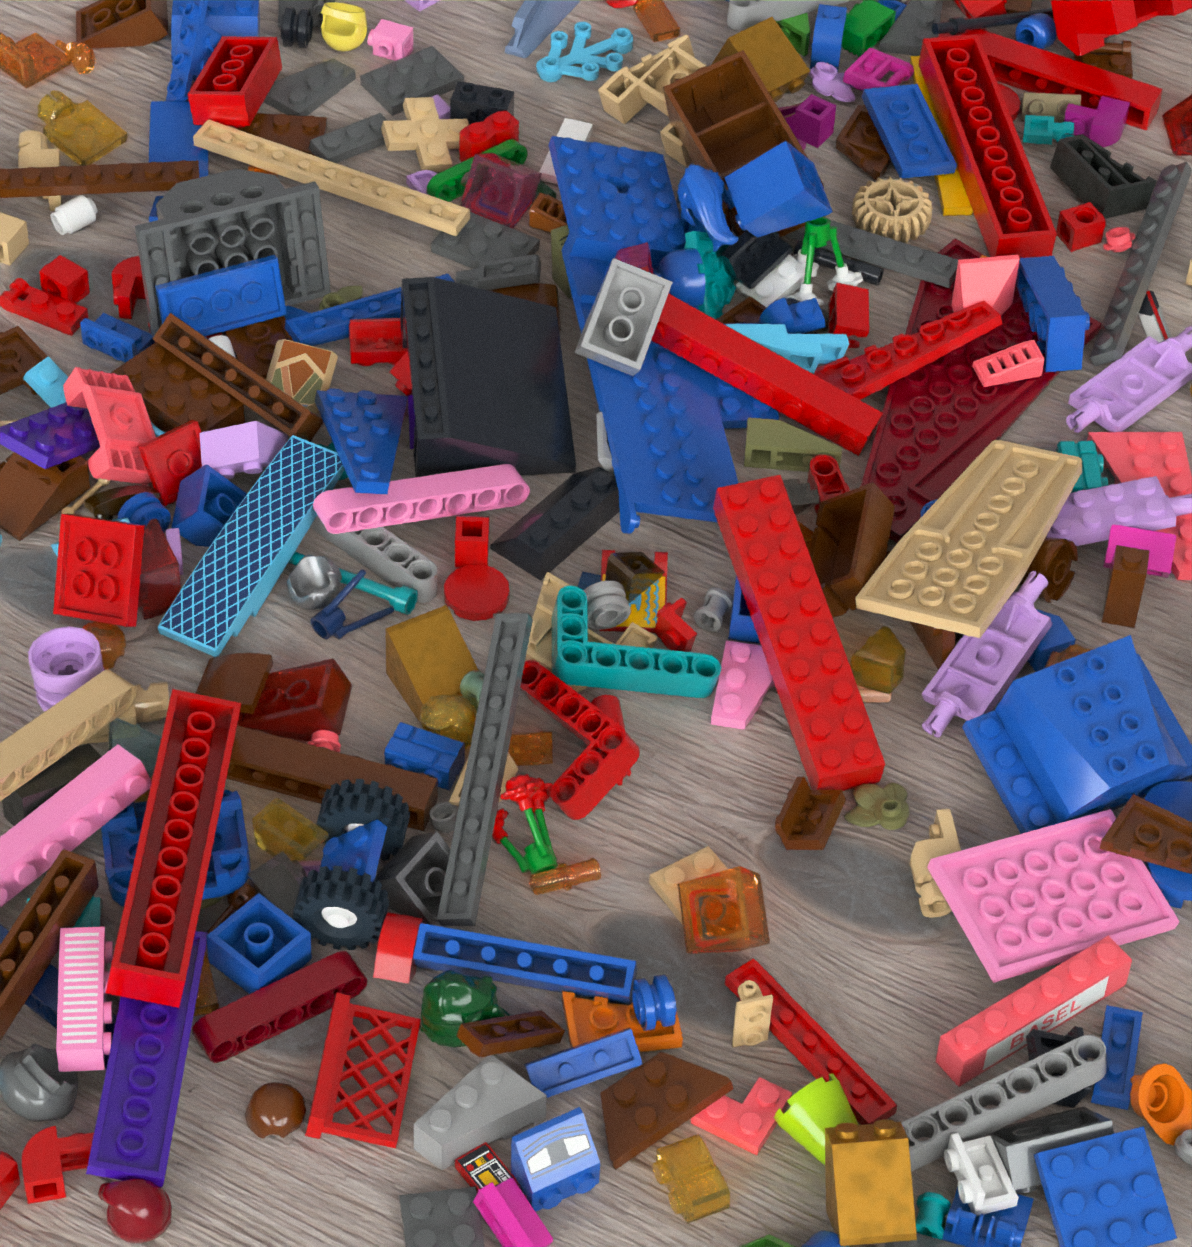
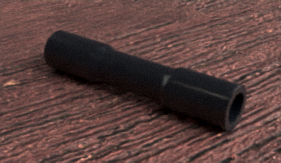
M799 240L797 242L793 255L798 254V251L802 248L803 241ZM815 247L813 262L819 266L836 270L835 266L837 263L834 253L828 252L821 247ZM842 256L843 262L847 264L849 271L861 272L864 282L876 286L880 284L884 273L883 268Z

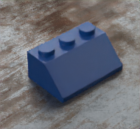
M173 0L171 20L172 60L175 57L178 44L177 37L181 29L183 9L186 3L193 0ZM209 0L204 24L223 36L260 37L259 0Z

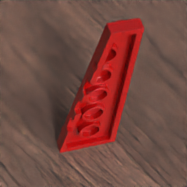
M982 301L944 316L942 319L924 324L920 327L918 333L913 335H904L902 333L892 337L893 343L878 349L876 345L864 349L865 354L851 360L845 356L820 366L812 374L862 400L1002 325L1001 315L988 303Z

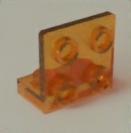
M0 32V69L25 88H29L71 65L70 57L37 33H33L15 43L10 37Z

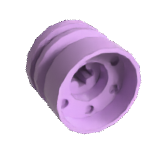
M68 626L52 629L39 636L32 643L28 651L29 666L34 680L36 698L43 711H47L104 671L100 644L92 633L83 628Z

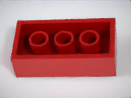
M221 37L188 92L194 125H204L209 119L235 128L250 126L283 68L277 37Z

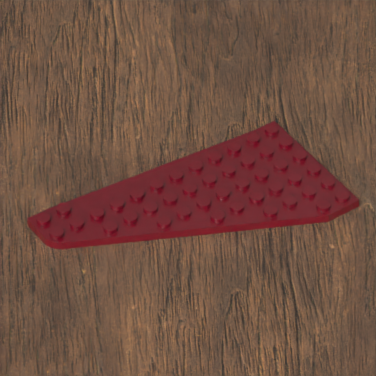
M956 238L938 252V254L957 260L980 258L983 255ZM921 279L905 335L918 333L922 325L954 313L951 304L955 280L947 288ZM1016 284L1012 305L1001 315L1002 325L890 384L882 411L883 415L879 421L861 486L874 482L895 506L889 538L896 543L920 519L923 506L932 500L939 499L992 441L999 440L1061 372H1045L1043 367L1042 376L983 387L972 367L974 361L1029 340H1035L1036 344L1039 341L1037 332L1031 331L1029 312L1024 310ZM1090 316L1089 330H1085L1084 346L1099 334L1102 323ZM993 368L989 369L991 374L995 373Z

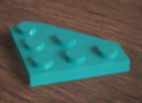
M692 231L685 233L686 243L684 249L695 248L698 250L703 264H697L699 274L705 273V297L703 305L698 306L699 311L717 319L724 314L722 312L723 307L730 304L736 290L734 285L735 279L731 277L721 256V253L729 245H722L718 251L713 252V243L706 232Z

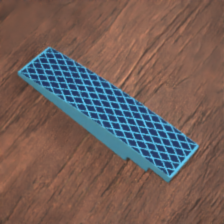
M291 436L234 511L186 581L157 627L161 635L211 656L217 657L220 655L231 635L237 637L249 616L255 617L307 533L317 516L313 509L316 497L325 491L333 490L345 469L337 452L297 436Z

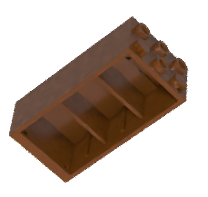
M744 50L729 57L727 55L722 60L710 66L701 67L695 73L682 79H676L675 82L663 87L669 121L695 165L718 172V175L725 183L726 190H728V186L724 177L784 141L790 143L807 157ZM734 206V208L729 209L731 227L735 235L739 237L745 231L740 228L736 221L735 215L738 213ZM805 222L777 231L779 237L804 227Z

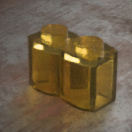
M698 1134L656 1149V1162L652 1165L653 1172L660 1185L665 1184L670 1191L668 1198L671 1208L676 1215L681 1213L687 1223H691L730 1207V1191L725 1179L714 1164L706 1144Z

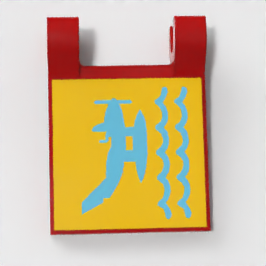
M602 550L601 581H605L607 561L611 553H615V550ZM655 552L654 563L664 571V574L629 603L631 609L629 617L615 627L599 631L625 632L633 622L648 632L654 633L658 620L656 615L667 603L668 552Z

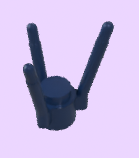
M360 570L329 605L311 618L310 622L313 629L323 639L327 640L334 635L340 640L347 633L394 612V608L389 607L343 626L346 617L338 605L365 576V570Z

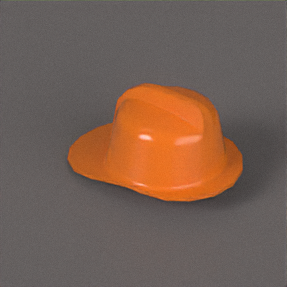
M1165 1063L1154 1065L1141 1075H1134L1130 1078L1132 1083L1130 1091L1132 1109L1139 1117L1148 1122L1158 1137L1166 1144L1174 1146L1178 1136L1182 1135L1184 1131L1192 1129V1090L1183 1080L1180 1073L1173 1066Z

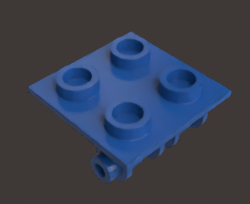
M957 1186L952 1206L948 1212L942 1240L965 1247H1021L1034 1198L1017 1194V1206L987 1214L981 1213L979 1216H976V1214L971 1212L968 1203L964 1204L961 1201Z

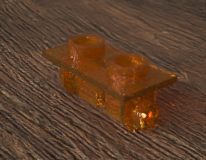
M552 731L511 734L508 752L517 766L553 764Z

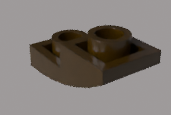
M150 485L117 487L85 499L84 506L94 514L95 518L112 520L114 515L118 516L121 507L131 497L139 493L149 492L154 494L159 500V492Z

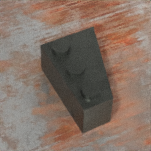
M1083 134L1059 139L1050 168L1084 203L1091 202L1103 214L1105 219L1147 209L1156 184L1155 179L1148 176L1145 180L1133 172L1134 166L1127 162L1121 165L1110 158L1112 154L1110 151Z
M89 743L74 748L2 800L4 817L15 826L102 756Z

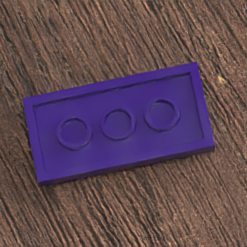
M67 402L0 427L1 445L44 469L101 447L89 411L85 408L68 406Z

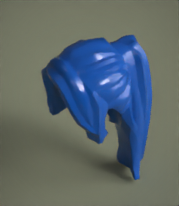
M690 165L688 168H685V174L680 180L677 194L686 221L692 227L696 226L695 216L702 223L713 243V252L718 251L722 245H734L738 241V237L730 231L722 209V200L729 209L734 208L726 195L724 181L718 175V172L705 169L700 165Z

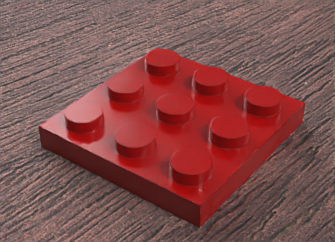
M61 514L53 614L125 627H136L145 525L74 514Z

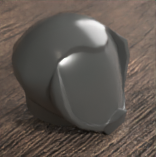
M34 1043L28 1049L12 1052L5 1056L0 1063V1092L7 1106L14 1113L36 1122L63 1119L72 1111L77 1098V1071L59 1072L56 1049L44 1048Z

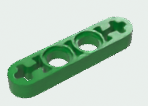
M514 139L507 140L433 176L428 182L427 194L450 202L483 186L486 182L489 183L521 167L527 159V149ZM491 160H494L492 167L485 172L486 165ZM470 171L468 179L461 183L462 177Z

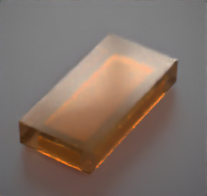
M639 0L636 5H633V10L653 42L680 36V27L663 0Z

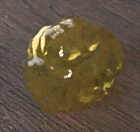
M440 694L432 696L422 705L419 722L426 731L465 743L466 749L468 746H471L477 711L471 702L463 696Z

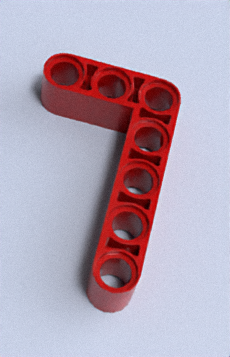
M534 660L525 661L520 689L531 702L588 745L554 782L550 790L552 800L568 818L572 820L582 819L594 809L636 763L640 755L639 746L620 724Z

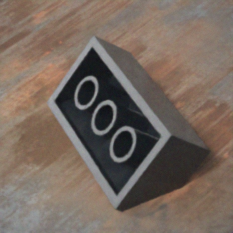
M600 466L574 473L490 544V549L541 581L547 572L550 573L620 512L619 491L615 476Z

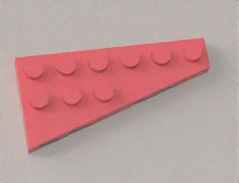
M1088 432L1087 441H1093L1097 452L1103 455L1104 468H1108L1114 476V484L1157 476L1165 495L1169 498L1192 493V476L1182 432ZM1192 513L1176 516V527L1156 530L1157 532L1176 535L1171 571L1177 580H1192Z

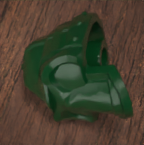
M447 970L432 978L423 989L421 1032H424L432 1042L438 1045L465 1047L466 1045L457 1037L462 1023L510 1016V1014L498 1005L496 997L497 987L492 982V977L465 976L461 973Z

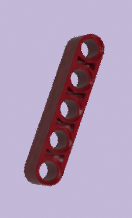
M339 951L203 1016L192 1027V1034L209 1060L213 1063H220L332 1009L336 993L350 995V999L356 997L365 989L368 980L349 952Z

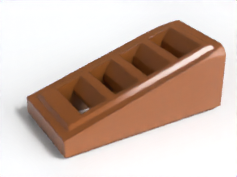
M540 192L529 211V226L551 233L553 229L568 225L565 222L567 220L562 202Z

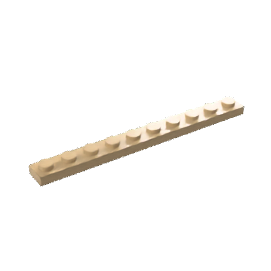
M209 119L193 136L194 146L304 184L316 182L321 190L454 236L458 235L470 219V209Z

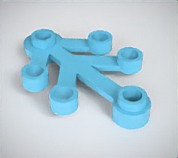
M578 22L574 27L575 39L570 54L560 58L562 49L567 47L568 35L563 31H555L551 34L549 55L537 62L536 70L539 77L546 82L558 81L562 75L594 81L599 77V67L607 68L610 71L622 69L623 57L621 54L628 53L633 49V35L626 28H618L611 35V38L584 48L587 39L591 37V25L587 22ZM611 49L616 52L609 53L606 57L596 56ZM573 64H582V67L571 66V65H573Z

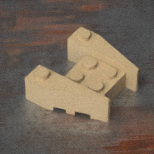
M685 34L667 44V49L654 56L651 54L641 58V63L630 69L626 66L618 70L598 89L604 111L624 125L647 103L668 116L663 87L706 66L695 58L689 36ZM669 123L660 131L665 152L685 167H688L693 161L672 124Z

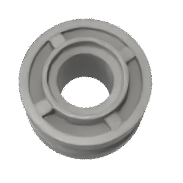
M601 581L583 590L587 595L588 627L597 630L609 629L621 624L629 617L631 609L621 583L617 581Z

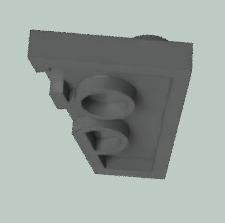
M911 0L881 40L879 51L920 56L923 39L938 37V34H933L931 27L933 23L940 22L943 0Z
M333 58L275 81L263 102L286 115L308 116L355 80L356 73L351 67Z

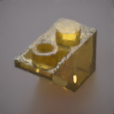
M882 626L873 636H869L866 643L853 653L850 667L853 670V676L858 686L890 695L903 681L906 650L889 627Z

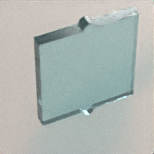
M116 718L110 722L108 751L119 744L142 761L152 781L161 737L142 729L138 724L132 725Z

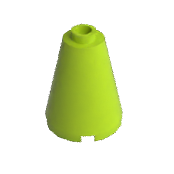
M829 1074V1082H825L823 1077H820L803 1087L787 1100L791 1107L785 1113L779 1108L774 1116L775 1121L784 1131L824 1165L825 1128L836 1127L840 1123H854L858 1125L840 1081L834 1074Z

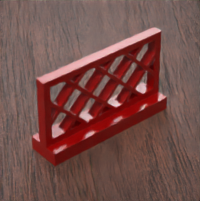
M336 993L305 1136L320 1139L323 1132L396 1149L421 1019L350 1003V995ZM353 1018L369 1020L374 1028L361 1035L352 1024ZM395 1026L411 1029L410 1036L398 1043L388 1030ZM380 1034L389 1045V1048L376 1054L367 1041ZM359 1046L368 1059L354 1065L346 1052ZM396 1054L404 1067L391 1073L382 1060ZM374 1065L384 1078L370 1085L361 1074V1071ZM343 1066H345L346 1069H347V1070L344 1071V1072H342V1071H343ZM353 1076L362 1090L348 1096L340 1086V1082ZM389 1084L398 1095V1098L385 1105L375 1091ZM337 1096H338L339 1099L341 1100V1101H339L338 1103H336ZM368 1096L377 1109L363 1116L354 1103ZM344 1108H347L356 1119V1121L349 1125L332 1122L333 1114ZM383 1115L392 1127L391 1135L375 1131L370 1122Z

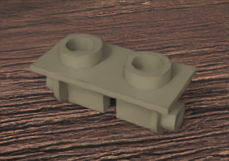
M1024 92L1020 100V109H1022L1021 121H1025V115L1052 116L1054 117V122L1062 123L1064 122L1068 103L1081 105V94Z

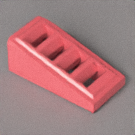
M1029 340L973 362L972 367L983 387L1042 376L1044 357L1035 340ZM993 368L995 373L991 374L989 369Z

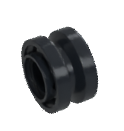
M286 7L281 21L283 46L292 47L294 42H297L299 48L307 49L313 31L310 8H302L299 13H296L294 7Z

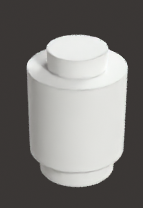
M78 195L56 207L55 212L50 217L55 229L61 235L66 233L73 234L95 222V214L98 213V210L90 197L86 198L83 195Z

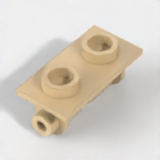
M745 981L738 988L740 1001L736 1002L732 1037L733 1048L743 1045L754 1046L768 1040L773 996H763L759 986L754 981Z

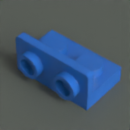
M105 313L95 322L87 318L80 322L83 344L125 363L155 343L150 333Z

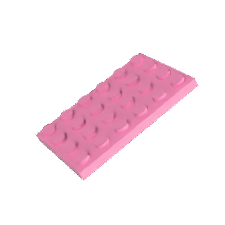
M1111 809L930 859L927 866L929 872L993 983L1065 962L1108 935L1120 946L1176 928L1179 920L1143 861L1100 849L1101 840L1116 820Z

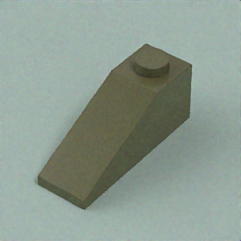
M748 417L744 467L808 472L809 464L813 457L828 455L838 462L840 468L842 447L781 420Z

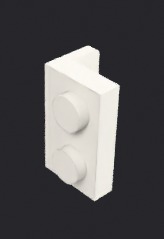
M959 1133L951 1134L948 1149L944 1150L945 1163L949 1172L955 1173L958 1180L960 1199L964 1204L968 1203L971 1212L979 1216L981 1213L987 1214L1017 1206L1018 1196L991 1136L962 1142Z

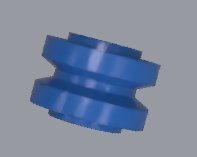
M149 492L139 493L131 497L124 503L118 514V519L128 517L132 524L145 525L144 533L146 531L149 532L150 543L165 533L171 521L170 512L154 494ZM144 537L143 540H145V544H147V538Z
M666 975L654 976L652 984H649L645 978L634 980L632 1001L636 1018L644 1031L655 1029L657 1021L663 1027L675 1025L677 1013L676 1000L673 988Z

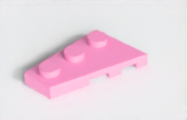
M726 640L711 716V725L745 729L762 704L763 697L769 688L774 686V681L761 645Z

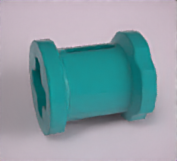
M925 1192L918 1196L916 1202L918 1207L915 1220L916 1232L942 1240L944 1234L942 1223L944 1216L948 1214L951 1207L950 1201L940 1194Z

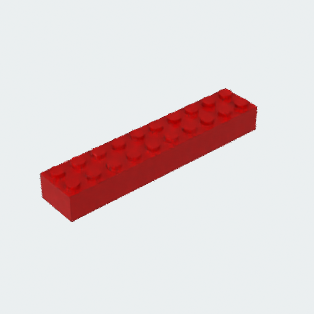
M979 35L924 38L918 65L948 146L957 163V170L990 257L1019 255V258L1052 256L1057 233Z
M781 475L717 488L713 510L811 789L845 791L854 789L862 784L879 783L884 771L885 761Z
M172 689L111 963L106 994L177 1008L180 1007L241 703Z

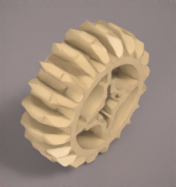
M890 176L887 180L878 177L876 182L867 181L866 186H860L853 199L852 215L856 228L907 244L909 239L917 240L919 235L925 234L929 223H931L933 207L932 201L929 199V193L923 192L922 186L914 187L913 181L904 182L902 177L899 180H893Z

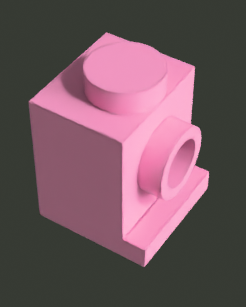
M381 19L376 28L371 29L368 35L367 43L369 46H373V55L394 61L409 56L413 51V27Z

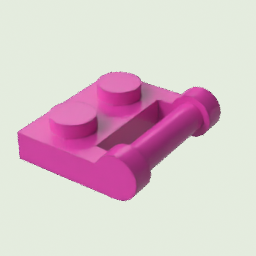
M869 48L844 72L843 82L852 85L858 90L898 86L902 81H907L914 74V68L906 61ZM889 71L894 72L885 83L880 81Z

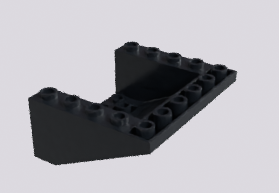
M435 277L403 278L401 284L400 328L402 348H408L414 405L413 457L415 477L502 464L513 465L520 475L576 472L556 307Z

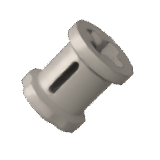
M717 587L708 589L703 606L699 607L694 613V620L697 625L704 630L712 632L721 628L723 624L722 617L725 612L730 611L733 601L732 596L727 591Z

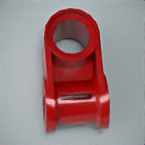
M817 455L811 459L807 489L813 500L815 512L818 514L820 502L846 493L850 489L848 484L845 483L838 462L833 457Z

